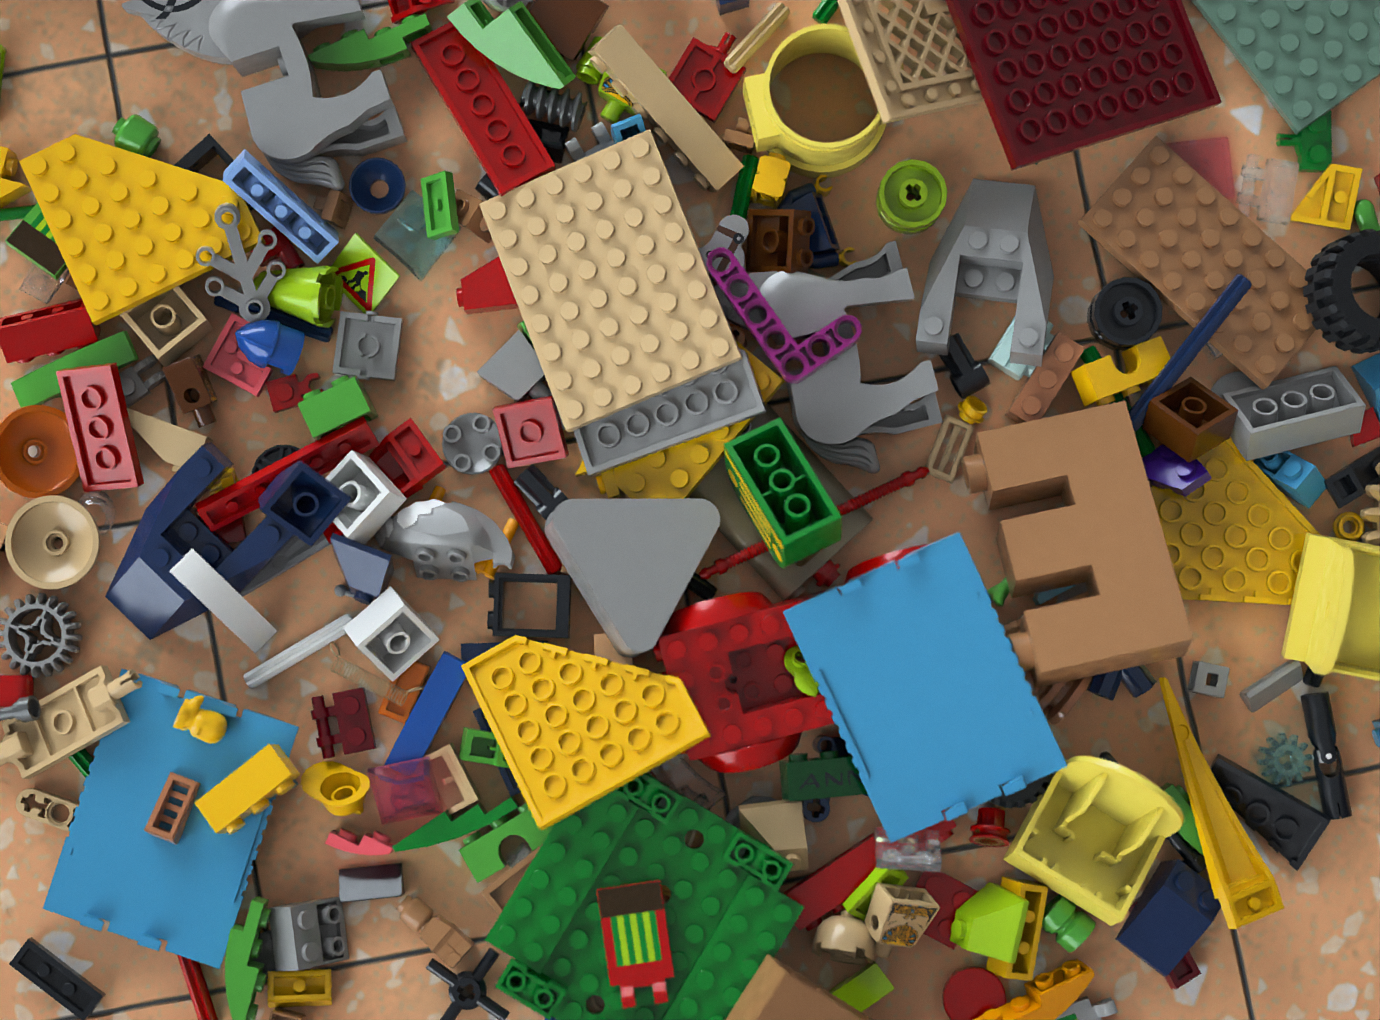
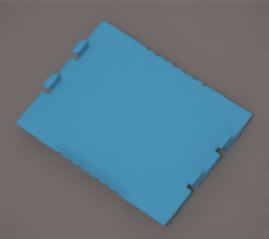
M960 532L906 554L904 558L897 561L900 569L897 568L896 562L893 560L848 580L847 584L839 588L835 586L783 611L814 680L818 681L820 685L818 689L821 695H824L826 698L825 704L828 710H831L833 713L831 717L835 725L838 724L840 728L838 732L847 743L845 744L846 749L853 756V764L860 771V779L890 843L945 820V816L950 821L968 813V809L1001 796L1002 790L999 785L1009 782L1002 786L1005 796L1026 788V784L1068 766L1036 696L1033 697L1031 693V685L1024 678L1026 676L1025 672L1017 663L1019 661L1018 657L1010 648L1012 644L1009 638H1006L1004 635L1006 631L1002 623H999L997 620L999 616L995 608L992 609L990 605L992 601ZM951 807L950 809L944 811V814H943L942 810Z
M121 668L119 677L126 674L129 670ZM138 673L140 678L134 682L136 683L141 680L142 687L121 698L130 723L98 740L100 743L95 748L93 754L95 758L90 763L88 769L90 773L85 778L83 784L85 788L80 793L78 799L80 803L78 807L76 806L73 815L75 819L74 822L71 821L68 830L70 834L69 837L66 836L43 909L80 921V925L102 931L104 925L102 919L110 922L107 931L136 940L141 946L159 951L162 944L160 939L168 941L165 951L220 969L227 949L230 929L235 925L244 897L242 892L247 888L249 882L247 877L252 873V862L256 860L258 854L257 846L261 845L263 839L261 834L263 829L266 830L268 824L266 819L268 814H271L273 808L271 804L273 799H276L277 794L268 800L270 805L257 815L250 814L244 819L245 825L231 835L229 833L216 834L195 805V802L268 744H278L289 758L299 727L250 709H244L242 716L238 717L236 716L238 708H236L235 704L193 690H186L184 698L178 697L181 690L178 685ZM201 695L204 697V701L200 706L202 709L218 712L227 720V730L222 740L214 744L205 743L192 736L189 729L182 731L173 727L185 698L193 699ZM170 772L200 783L184 831L177 845L144 831ZM178 785L173 787L174 791L187 795L189 791ZM172 797L168 801L179 807L183 804V801ZM165 809L163 815L176 819L178 814ZM161 821L159 827L171 831L172 825Z

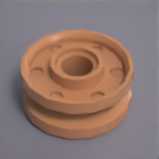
M1092 676L1040 687L1035 696L1041 709L1043 710L1048 705L1051 706L1046 720L1052 725L1060 722L1080 699L1088 687Z

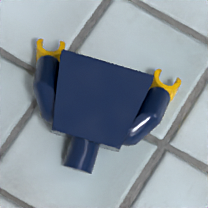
M827 175L818 176L814 184L807 183L788 191L777 209L811 211V218L815 222V230L810 235L809 249L813 253V263L809 268L814 269L836 267L838 264L848 267L857 262H848L844 258L845 252L855 251L852 247L843 249L839 254L836 252L840 249L823 200V197L830 194L833 186L824 189L819 185V183L827 180Z

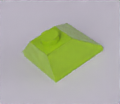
M989 882L956 910L955 918L951 925L950 941L965 950L1005 962L1015 963L1029 901L996 883Z

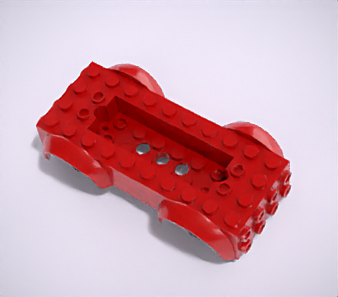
M928 544L900 549L861 562L848 570L844 584H847L848 580L895 560L897 568L900 569L897 563L898 560L904 558L906 554ZM826 590L774 604L760 592H741L702 601L671 614L658 641L653 647L657 663L664 662L666 671L660 672V674L677 677L683 681L711 735L681 752V755L688 754L689 762L698 760L708 769L722 773H736L759 769L776 763L793 753L799 745L802 732L834 724L831 717L833 713L831 710H828L825 704V696H822L820 691L816 697L800 691L795 685L794 676L787 671L784 665V656L787 650L793 646H798L783 611Z

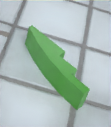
M122 331L59 358L13 381L11 385L20 407L41 405L53 398L62 397L56 375L58 370L116 362L119 370L139 358L128 332Z

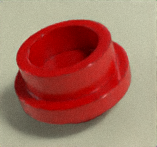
M829 559L812 576L817 581L816 585L820 587L824 583L829 587L841 575L837 571L841 565L839 563L835 564Z

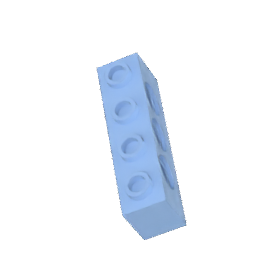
M244 149L224 170L222 181L317 264L339 243V232L328 222L321 219L319 214L247 150Z

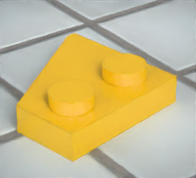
M1329 164L1291 213L1289 221L1350 230L1362 168Z

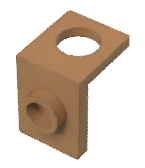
M458 189L455 192L458 224L469 229L486 243H490L492 237L489 229L486 231L480 229V221L484 216L479 204L484 201Z

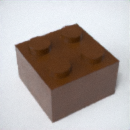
M1189 377L1149 401L1142 429L1190 463L1230 438L1239 410L1194 378Z

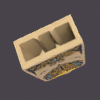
M877 883L864 921L870 935L876 941V955L888 958L894 946L908 948L915 946L940 909V906L926 889Z

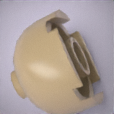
M841 911L840 916L828 917L818 926L814 936L812 953L821 957L822 951L830 953V960L847 964L865 965V959L870 964H873L876 941L870 935L864 921L859 920V918L849 914L847 911Z

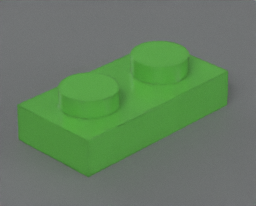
M442 171L422 178L421 188L427 238L437 240L458 233L459 224L453 173Z

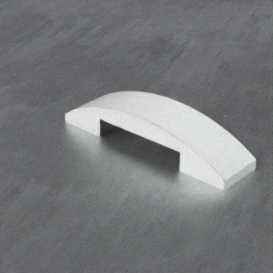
M193 549L170 570L191 593L254 653L277 632L256 609Z

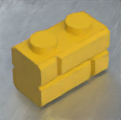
M769 152L768 156L760 157L751 190L750 200L753 203L774 209L781 203L791 167L789 161H786L787 157L774 152Z

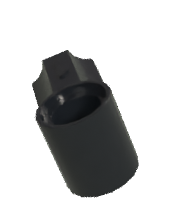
M959 333L950 337L948 355L939 354L950 373L949 378L961 399H965L990 385V380L982 365L973 359Z
M533 464L524 470L514 481L520 490L536 506L535 509L545 520L560 503L568 500L566 495L558 487L555 488L547 480V477Z

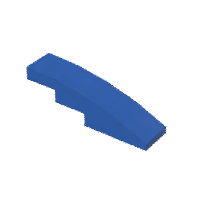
M446 651L443 652L383 767L412 781L466 679L461 665L467 662Z

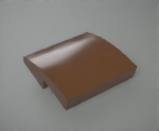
M537 0L530 14L557 51L575 61L591 33L595 32L609 5L601 0Z

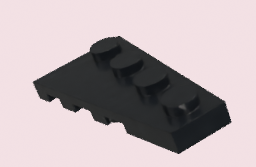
M1218 754L1210 769L1231 808L1245 820V823L1253 831L1256 830L1268 841V845L1277 853L1280 852L1289 861V864L1298 871L1330 823V817Z

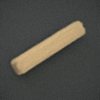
M781 2L777 3L726 57L724 61L725 68L729 69L731 73H737L788 18L790 14L789 8Z

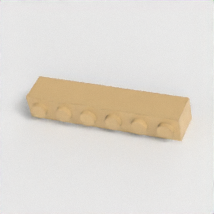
M621 24L610 30L588 51L592 56L590 61L600 73L606 72L613 80L611 86L621 97L626 95L634 105L631 108L636 115L640 113L643 121L647 119L654 127L652 132L662 144L668 143L675 151L672 154L682 167L686 168L688 166L694 172L695 176L693 179L702 190L718 191L744 167Z

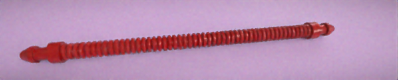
M920 466L913 472L905 471L896 479L894 478L885 484L883 483L875 487V489L868 490V492L862 493L861 496L858 495L854 499L851 498L847 502H843V504L836 505V509L842 517L843 514L846 515L861 508V506L864 507L868 503H872L879 498L881 499L882 496L885 497L890 493L896 492V490H900V488L914 485L915 480L923 479L928 475L929 469L928 467ZM762 540L755 543L754 546L751 545L747 549L740 550V553L736 552V554L729 555V558H719L713 561L714 565L702 568L698 573L701 579H710L711 576L717 573L722 575L729 568L731 569L740 563L742 564L743 561L746 562L751 558L753 559L754 556L757 557L761 553H765V551L768 552V548Z

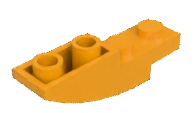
M1078 958L1066 961L1062 966L1047 973L1038 974L1032 981L1024 983L1026 995L1015 997L1009 1003L996 1009H990L973 1020H1055L1087 988L1095 976L1094 970Z

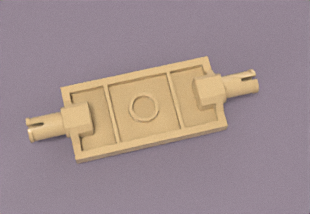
M100 665L39 700L41 715L38 720L24 723L13 718L1 722L5 735L0 742V767L8 762L14 763L19 768L22 779H31L130 723L121 698L142 687L141 680L136 683L134 682L140 676L135 670H129L126 674L113 680L108 666Z

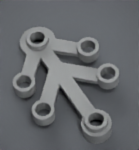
M223 203L215 210V222L220 228L225 230L234 263L216 254L209 246H201L197 250L196 260L202 266H212L240 281L243 293L225 285L222 278L218 276H211L206 280L205 290L211 296L220 295L238 305L239 313L246 321L264 320L270 312V302L267 297L277 280L284 277L286 273L285 264L278 259L271 260L267 264V275L257 290L253 282V276L268 250L276 246V234L269 229L262 230L258 235V243L247 260L237 228L240 222V211L232 203ZM230 212L234 216L233 221L230 223L222 221L221 216L223 213ZM265 234L271 235L274 239L269 245H265L261 241L262 236ZM202 251H209L212 258L209 261H203L199 255ZM275 264L280 265L282 272L278 275L272 274L270 272L271 266ZM217 281L221 284V288L218 291H212L209 288V283ZM251 303H258L261 308L258 312L253 313L248 307Z

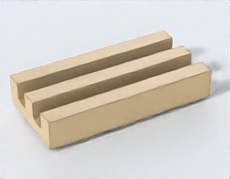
M945 415L925 466L929 469L928 475L930 474L935 476V478L953 483L975 425L950 415ZM950 423L954 424L955 426L937 470L933 469L932 467ZM962 427L966 429V432L948 475L943 472Z

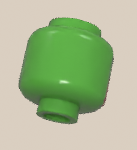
M133 114L127 119L121 117L112 130V133L116 135L114 140L115 147L149 158L155 153L161 142V139L158 137V128L137 114Z

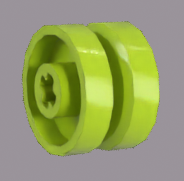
M910 159L898 162L886 172L878 187L876 207L879 217L887 227L897 233L912 235L924 232L935 224L946 205L948 192L945 179L937 168L925 161ZM912 194L916 200L913 198L912 201H909L906 196Z

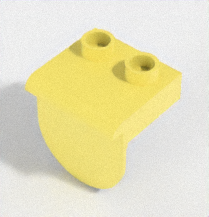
M1076 756L1069 760L1065 759L1067 767L1049 774L1051 780L1044 787L1046 791L1043 795L1040 794L1036 797L1037 801L1030 807L1003 860L1112 926L1124 920L1165 838L1180 830L1184 823V815L1177 803L1167 793L1141 775L1104 759Z

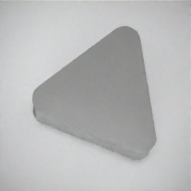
M700 498L568 499L560 503L548 516L544 529L547 539L617 653L624 657L632 658L655 646L719 528L720 514L712 502Z

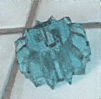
M1278 733L1277 741L1273 737L1266 738L1270 748L1259 747V752L1266 754V756L1257 760L1258 765H1267L1261 774L1264 777L1272 775L1271 783L1276 785L1282 780L1284 786H1291L1292 778L1297 782H1302L1303 776L1300 771H1311L1309 766L1304 765V760H1311L1313 757L1311 754L1302 753L1307 749L1308 744L1306 742L1297 744L1298 736L1291 734L1287 739L1285 733ZM1284 755L1290 756V761L1280 764L1279 758L1284 757Z

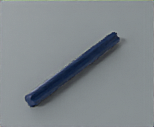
M1237 274L1130 409L1129 415L1134 431H1137L1144 423L1149 401L1172 388L1250 289L1252 283L1245 276Z

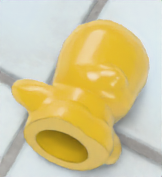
M201 695L193 699L185 698L173 727L182 731L189 729L192 736L205 743L214 744L222 740L227 730V720L218 712L202 709L200 706L204 701V697Z

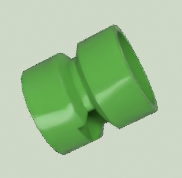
M1058 894L1045 906L1041 928L1046 933H1056V942L1068 953H1071L1088 938L1095 928L1096 922L1083 910L1075 912L1076 905Z

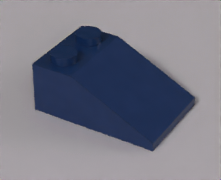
M1180 859L1162 861L1115 940L1162 976L1167 977L1212 924L1221 908L1220 901L1214 898L1211 883Z

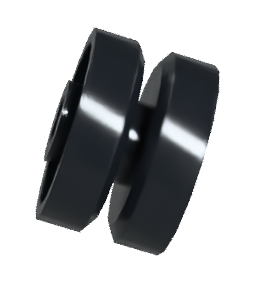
M1122 277L1108 283L1093 297L1088 307L1087 323L1091 334L1101 345L1112 350L1125 351L1145 342L1157 331L1162 320V304L1158 293L1150 284L1138 278ZM1123 310L1128 316L1123 318L1120 312Z

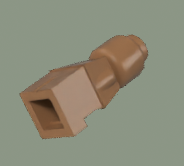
M408 895L396 909L401 913L400 919L413 931L418 932L420 930V939L452 969L475 944L455 924L447 921L442 915L433 917V910L420 898L416 897L413 899Z

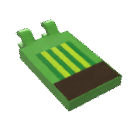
M37 202L5 242L13 250L57 280L67 269V266Z

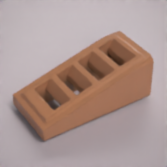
M170 772L144 831L177 845L184 831L200 783ZM174 785L188 789L187 795L174 791ZM172 797L183 801L182 806L179 807L169 803V798ZM165 809L177 813L176 819L163 815ZM160 822L172 825L171 831L159 827Z

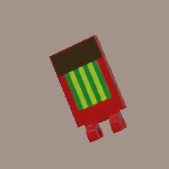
M661 880L597 889L610 987L620 985L623 1009L636 1007L634 988L653 985L655 1004L668 1002L665 978H671L675 975Z

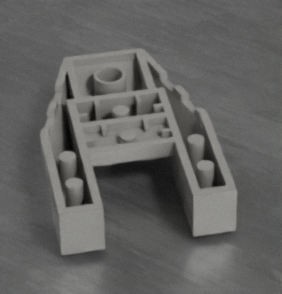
M981 179L972 180L929 263L916 334L917 352L948 355L956 297L1016 303L1010 363L1042 367L1054 274L1035 185Z

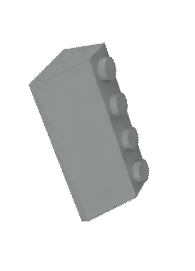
M1337 366L1272 381L1264 390L1256 385L1222 394V399L1239 410L1231 438L1246 461L1360 433L1366 406Z

